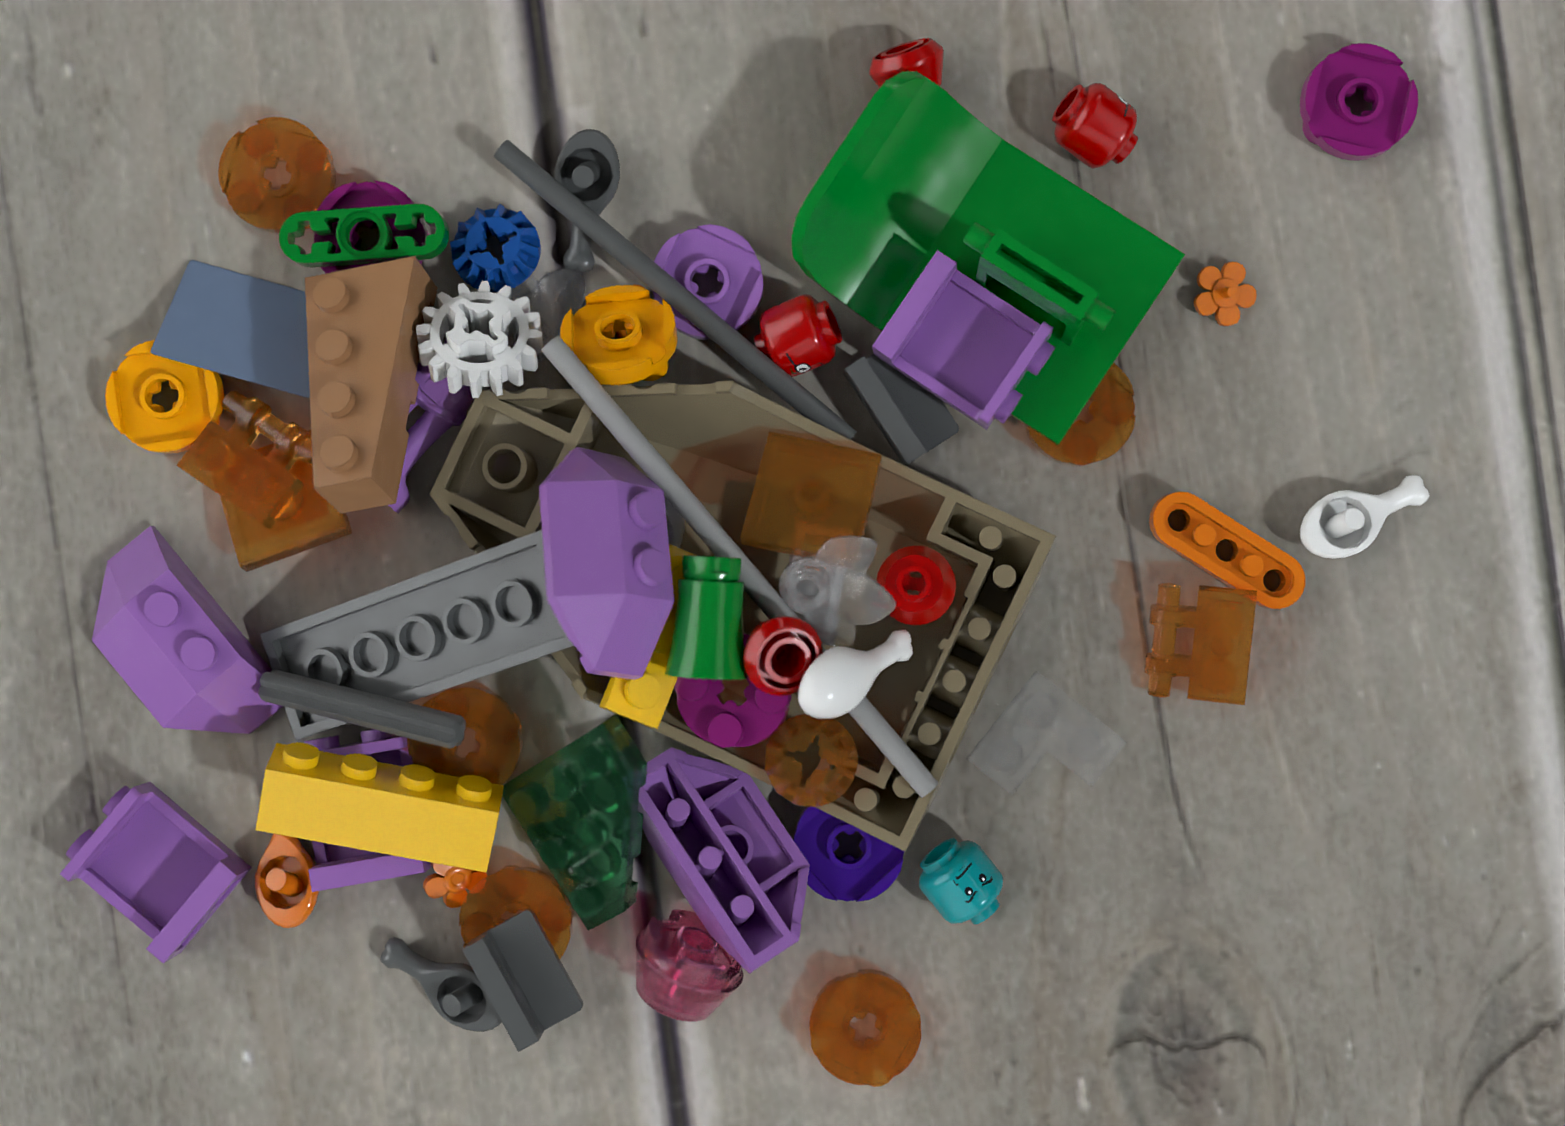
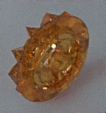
M808 714L794 716L778 726L766 745L765 772L776 793L795 805L817 807L829 804L841 797L851 786L858 767V754L855 742L847 729L833 718L820 719ZM818 735L820 736L818 746H820L819 756L826 759L827 763L835 765V769H815L811 777L807 778L806 784H802L804 776L801 774L803 765L800 762L794 761L795 758L788 756L787 752L807 751L810 743H814L815 737Z

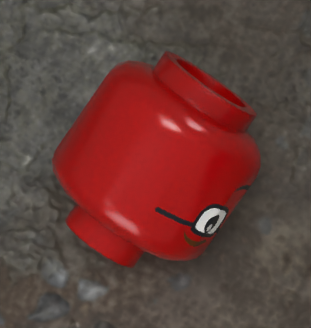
M1093 83L1087 87H1083L1080 84L1075 86L1062 99L1052 116V121L1056 124L1055 141L1084 165L1093 169L1102 167L1111 160L1116 164L1121 163L1131 153L1138 141V137L1133 133L1137 124L1136 110L1110 88L1101 83Z
M808 294L799 295L767 309L761 316V333L754 336L755 346L791 377L829 363L836 355V344L842 342L841 329L831 306L827 301L818 302Z

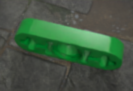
M425 204L298 212L284 221L279 232V243L285 255L299 265L309 268L382 263L415 256L417 260H427L441 254L449 241V228L445 219L434 208ZM395 218L394 226L398 230H413L417 228V219L424 218L430 227L436 228V232L426 236V245L420 247L413 237H395L398 249L391 250L393 233L388 220ZM361 221L375 222L380 230V239L377 245L369 251L355 250L350 243L351 229ZM338 222L336 239L341 253H335L336 246L330 241L313 243L311 253L306 254L302 247L295 244V238L304 236L306 226H310L311 230L318 235L327 236L335 235L332 223Z

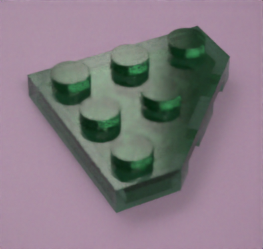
M616 714L504 784L502 795L588 931L623 913L637 901L638 882L632 880L634 858L641 852L643 813L638 812L639 789L646 784L648 763Z

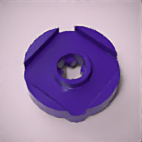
M810 804L798 819L793 841L810 864L807 885L824 898L835 901L838 899L846 902L870 900L887 890L898 877L904 860V851ZM844 831L851 835L857 831L864 837L859 843V847L863 852L860 857L855 859L852 855L846 854L840 858L835 854L834 851L839 846L836 836L840 832Z

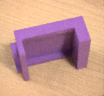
M937 250L872 345V349L876 357L987 430L994 419L1003 424L1006 422L1023 396L1015 388L1027 371L1035 376L1038 375L1053 353L1055 346L1047 342L1052 335V326L1044 321L1040 325L958 271L957 263Z
M374 729L360 731L362 742L340 745L339 735L304 741V743L313 745L323 752L345 756L353 753L365 754L373 757L377 762L398 766L417 764L413 739ZM312 841L316 865L308 869L311 890L316 892L425 873L432 866L431 862Z
M147 782L131 789L124 786L112 796L102 810L108 817L95 832L88 829L70 846L66 856L71 861L61 871L60 875L68 882L79 878L88 884L153 939L146 949L162 963H165L184 950L252 867L154 784Z

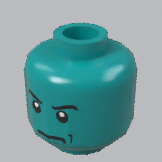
M955 838L947 839L932 849L921 861L920 867L923 872L920 876L919 887L940 915L949 923L958 924L970 920L973 924H979L988 919L998 909L1000 903L996 898L1003 888V876L975 842L970 840L958 842Z

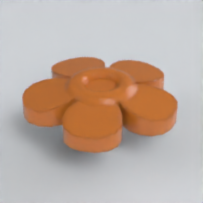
M1231 261L1225 263L1221 271L1215 266H1206L1198 273V286L1208 291L1199 293L1194 298V307L1199 315L1209 316L1215 312V319L1219 325L1232 326L1240 320L1239 308H1249L1254 305L1257 296L1256 289L1249 284L1239 285L1246 276V270L1242 264Z
M430 863L436 873L427 876L423 882L424 891L430 898L436 899L443 896V902L447 907L458 908L463 906L468 900V893L465 889L467 888L470 892L474 893L481 891L486 885L487 874L486 872Z

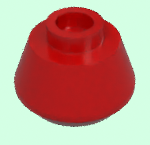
M922 38L889 48L873 57L869 69L870 77L880 88L886 80L900 72L917 71L940 86L942 84L943 47L932 38Z
M907 546L893 552L881 565L876 579V592L883 609L895 620L908 625H924L940 618L951 606L956 591L955 575L949 562L940 553L925 546ZM913 572L920 573L921 577H911L910 574ZM908 591H919V594L910 595L908 594Z
M781 616L761 622L750 632L746 641L744 667L748 678L759 690L770 695L786 696L798 692L805 672L815 659L823 653L820 637L810 624L797 617Z

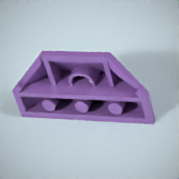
M575 447L569 451L564 460L555 467L539 486L547 601L566 636L582 654L579 659L587 673L636 680L643 677L674 604L664 490L623 457Z
M149 526L107 561L92 642L163 728L250 734L284 707L265 702L259 697L258 691L261 686L259 680L263 673L271 672L272 669L155 526Z
M671 747L623 777L622 781L649 843L710 936L749 974L799 941L810 864L750 775L730 765L688 755L685 751Z

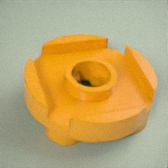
M615 285L601 288L585 296L586 305L578 309L574 315L571 308L564 316L560 328V337L601 385H624L641 380L654 381L663 377L668 371V360L674 354L678 341L675 317L671 306L663 298V305L659 301L650 298L649 290L633 285ZM626 330V337L612 339L614 338L615 331Z
M155 340L143 342L134 346L124 355L127 358L120 363L117 371L112 370L107 381L105 400L109 417L121 434L126 435L131 442L148 451L170 454L192 449L204 439L213 436L220 426V416L224 407V388L219 373L154 355L151 353V348ZM169 381L171 389L178 390L179 394L178 401L173 402V409L165 412L162 405L153 404L152 394L161 392V383Z

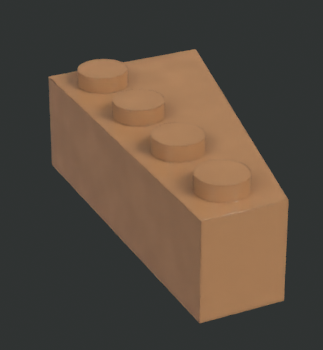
M415 256L305 278L314 489L340 514L396 504L409 438L406 424L410 404L415 405L419 387L418 382L415 380L420 357L416 326L424 324L422 310L424 307L434 306L437 294V286Z

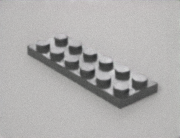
M542 530L260 634L272 670L276 669L408 703L574 646L566 636L547 601ZM285 707L296 741L347 724V722Z

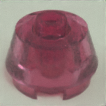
M675 909L671 911L669 919L657 920L653 916L647 928L642 930L636 938L635 986L637 993L648 1006L667 1017L687 1022L704 1020L743 981L742 966L710 936L695 912Z

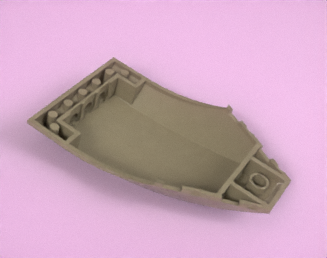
M715 381L712 384L677 385L676 383H659L653 386H602L782 599L796 522L854 532L836 647L845 646L861 651H869L886 642L893 631L906 630L909 632L913 647L912 656L908 661H896L881 671L873 682L866 698L939 784L930 793L921 798L849 713L830 719L814 718L806 714L800 707L799 691L791 694L792 699L788 707L790 709L782 726L772 736L752 746L721 748L701 739L688 727L682 718L677 705L675 689L672 691L658 729H650L755 777L906 852L943 781L1025 609L1056 536L858 444L737 384L735 381ZM528 388L527 390L507 391L503 389V395L496 396L492 390H482L479 398H475L429 495L444 515L449 516L467 546L477 554L542 530L539 486L555 467L564 460L569 451L575 447L623 457L645 476L647 475L574 389ZM685 521V530L680 548L697 556H715ZM907 546H925L937 551L949 562L955 575L956 591L951 606L940 618L924 625H908L892 618L881 606L876 592L877 574L883 562L893 552ZM913 572L910 576L920 578L921 574ZM743 589V633L750 634L758 624L769 618ZM909 590L908 594L917 595L919 591ZM822 644V646H823L826 650L835 647V646H829V645H823V644ZM575 646L552 653L551 655L571 680L572 687L581 699L600 705L611 676L587 673L579 659L582 654ZM747 679L722 680L725 687L723 692L720 693L722 700L725 703L734 700L739 706L747 700L743 693L744 689L749 685Z

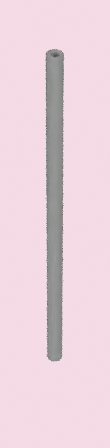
M556 336L550 340L541 350L645 474L664 490V496L717 557L741 558V573L738 581L744 582L743 589L769 619L781 616L799 618L562 338ZM866 696L854 709L848 712L921 798L930 793L939 784Z

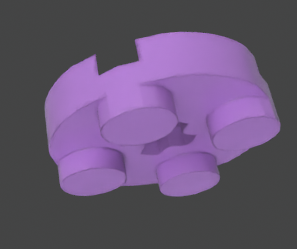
M702 225L697 226L695 229H689L682 234H676L668 239L659 250L654 262L736 331L745 326L755 315L761 303L764 289L761 265L749 242L741 235L723 226ZM710 267L719 271L717 281L723 287L719 293L710 292L707 298L697 295L699 287L696 283L692 282V278L695 273L705 275ZM653 291L654 300L659 301L663 305L662 298ZM671 306L677 331L696 339H710Z

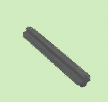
M276 669L263 673L259 680L261 686L258 695L265 702L448 749L461 745L465 738L466 721L460 715Z

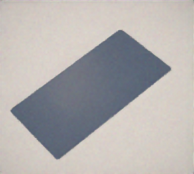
M191 260L187 265L156 336L151 353L310 399L305 291Z

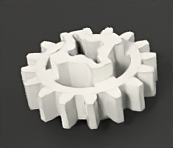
M482 281L477 292H470L469 288L464 283L458 284L459 296L452 298L443 292L437 294L439 309L424 307L422 310L424 324L416 326L420 362L422 366H429L430 377L434 383L447 377L450 393L455 394L465 385L470 386L472 398H479L482 387L490 386L496 396L503 395V382L509 380L512 384L520 387L524 384L523 369L527 371L537 370V354L543 353L541 351L543 348V333L541 331L540 315L538 312H530V302L526 296L512 301L510 286L505 285L496 294L490 292L488 281ZM517 333V342L515 343L514 347L511 348V346L513 345V335ZM446 335L447 343L443 345V339Z

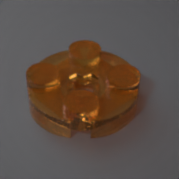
M267 117L256 121L257 125L249 127L243 133L238 131L230 138L220 158L218 178L222 192L226 194L229 204L241 219L257 229L279 233L282 224L291 215L298 212L317 211L325 197L335 190L336 170L331 151L308 127L288 118ZM279 161L287 162L286 171L291 174L289 183L282 184L279 190H271L272 182L264 178L266 169H276Z
M1113 363L1090 397L1092 403L1087 410L1093 417L1089 423H1085L1080 419L1074 422L1059 446L1025 425L1030 441L1047 458L1061 464L1081 467L1109 458L1123 447L1134 429L1136 414L1134 415L1135 403L1133 396L1135 395L1129 378Z
M465 686L445 690L422 705L462 716L466 721L465 731L467 727L473 729L476 732L475 740L481 743L479 752L470 751L465 758H461L456 755L458 746L448 749L407 738L409 756L412 755L413 764L426 766L435 773L456 777L465 775L481 776L488 779L491 783L503 785L510 779L521 759L523 738L521 720L504 699L484 688Z
M505 866L482 878L464 899L459 913V926L461 925V936L464 941L463 947L471 939L504 922L505 920L502 918V915L505 911L515 914L519 909L522 911L532 909L559 959H561L572 937L574 908L563 888L548 874L531 867Z
M861 969L858 972L848 973L842 977L840 975L823 986L811 1007L809 1016L811 1048L821 1065L833 1076L844 1082L873 1087L883 1086L889 1083L893 1077L902 1073L912 1062L918 1051L921 1041L919 1010L905 985L888 973L875 969ZM868 1013L874 1014L876 1016L875 1027L880 1030L875 1038L867 1036L864 1041L854 1038L856 1030L853 1026L849 1025L850 1021L854 1017L863 1020Z

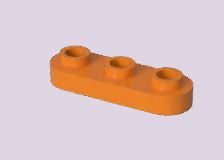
M1174 492L1161 497L1153 505L1149 516V525L1157 541L1252 602L1264 608L1282 609L1291 606L1301 597L1305 588V573L1295 558L1196 495L1188 492ZM1174 510H1179L1185 515L1186 524L1181 531L1173 530L1168 524V517ZM1222 540L1228 541L1233 547L1232 557L1227 561L1220 560L1216 555V546ZM1270 570L1277 572L1280 577V585L1274 591L1266 589L1263 583L1264 575Z

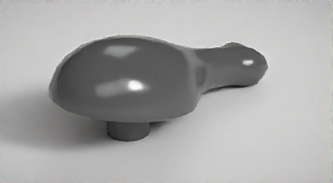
M585 129L569 138L563 146L555 168V179L598 215L611 202L618 189L620 163L615 146L607 135L595 129ZM573 223L570 247L563 257L564 266L572 271L590 272L595 263L591 251L592 239Z
M396 937L390 938L385 944V950L381 953V962L387 968L400 969L418 980L435 1010L452 1025L474 1032H485L496 1028L502 1023L471 965L431 961L410 950L402 939Z

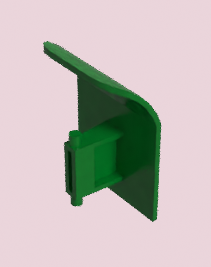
M917 71L900 72L886 80L877 90L806 196L796 215L791 236L793 258L803 272L829 294L880 331H883L937 250L955 261L958 271L1040 325L1044 321L1052 326V335L1047 342L1055 346V349L1037 376L1027 371L1015 388L1023 396L1011 413V416L1058 446L1185 256L1183 252L999 137L961 106L948 92Z

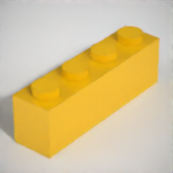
M296 742L288 745L276 743L265 769L255 830L487 873L504 785L493 784L488 779L476 775L456 777L435 773L432 769L418 764L398 766L377 762L373 757L365 754L353 753L345 756L323 752L307 743Z

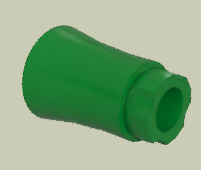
M683 555L682 573L684 579H678L673 639L665 675L695 679H747L748 676L744 667L745 651L742 610L744 582L738 581L741 573V558Z

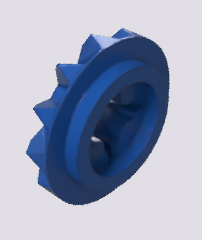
M500 203L495 209L482 210L476 208L475 214L467 221H458V231L454 240L450 241L453 265L459 276L468 285L478 290L482 281H488L490 292H499L505 285L513 289L522 284L534 272L541 254L539 235L533 224L522 211L517 213L508 210ZM489 232L493 236L496 235L500 242L509 239L508 242L502 245L504 253L502 257L505 263L501 265L497 258H493L489 251L480 254L481 251L487 248L485 239H487L486 234Z

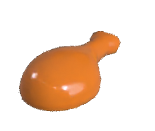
M278 834L272 835L270 843L258 863L255 873V890L259 904L267 918L280 927L293 928L307 920L317 903L319 891L312 892L308 869L315 866V862L303 847L299 838Z

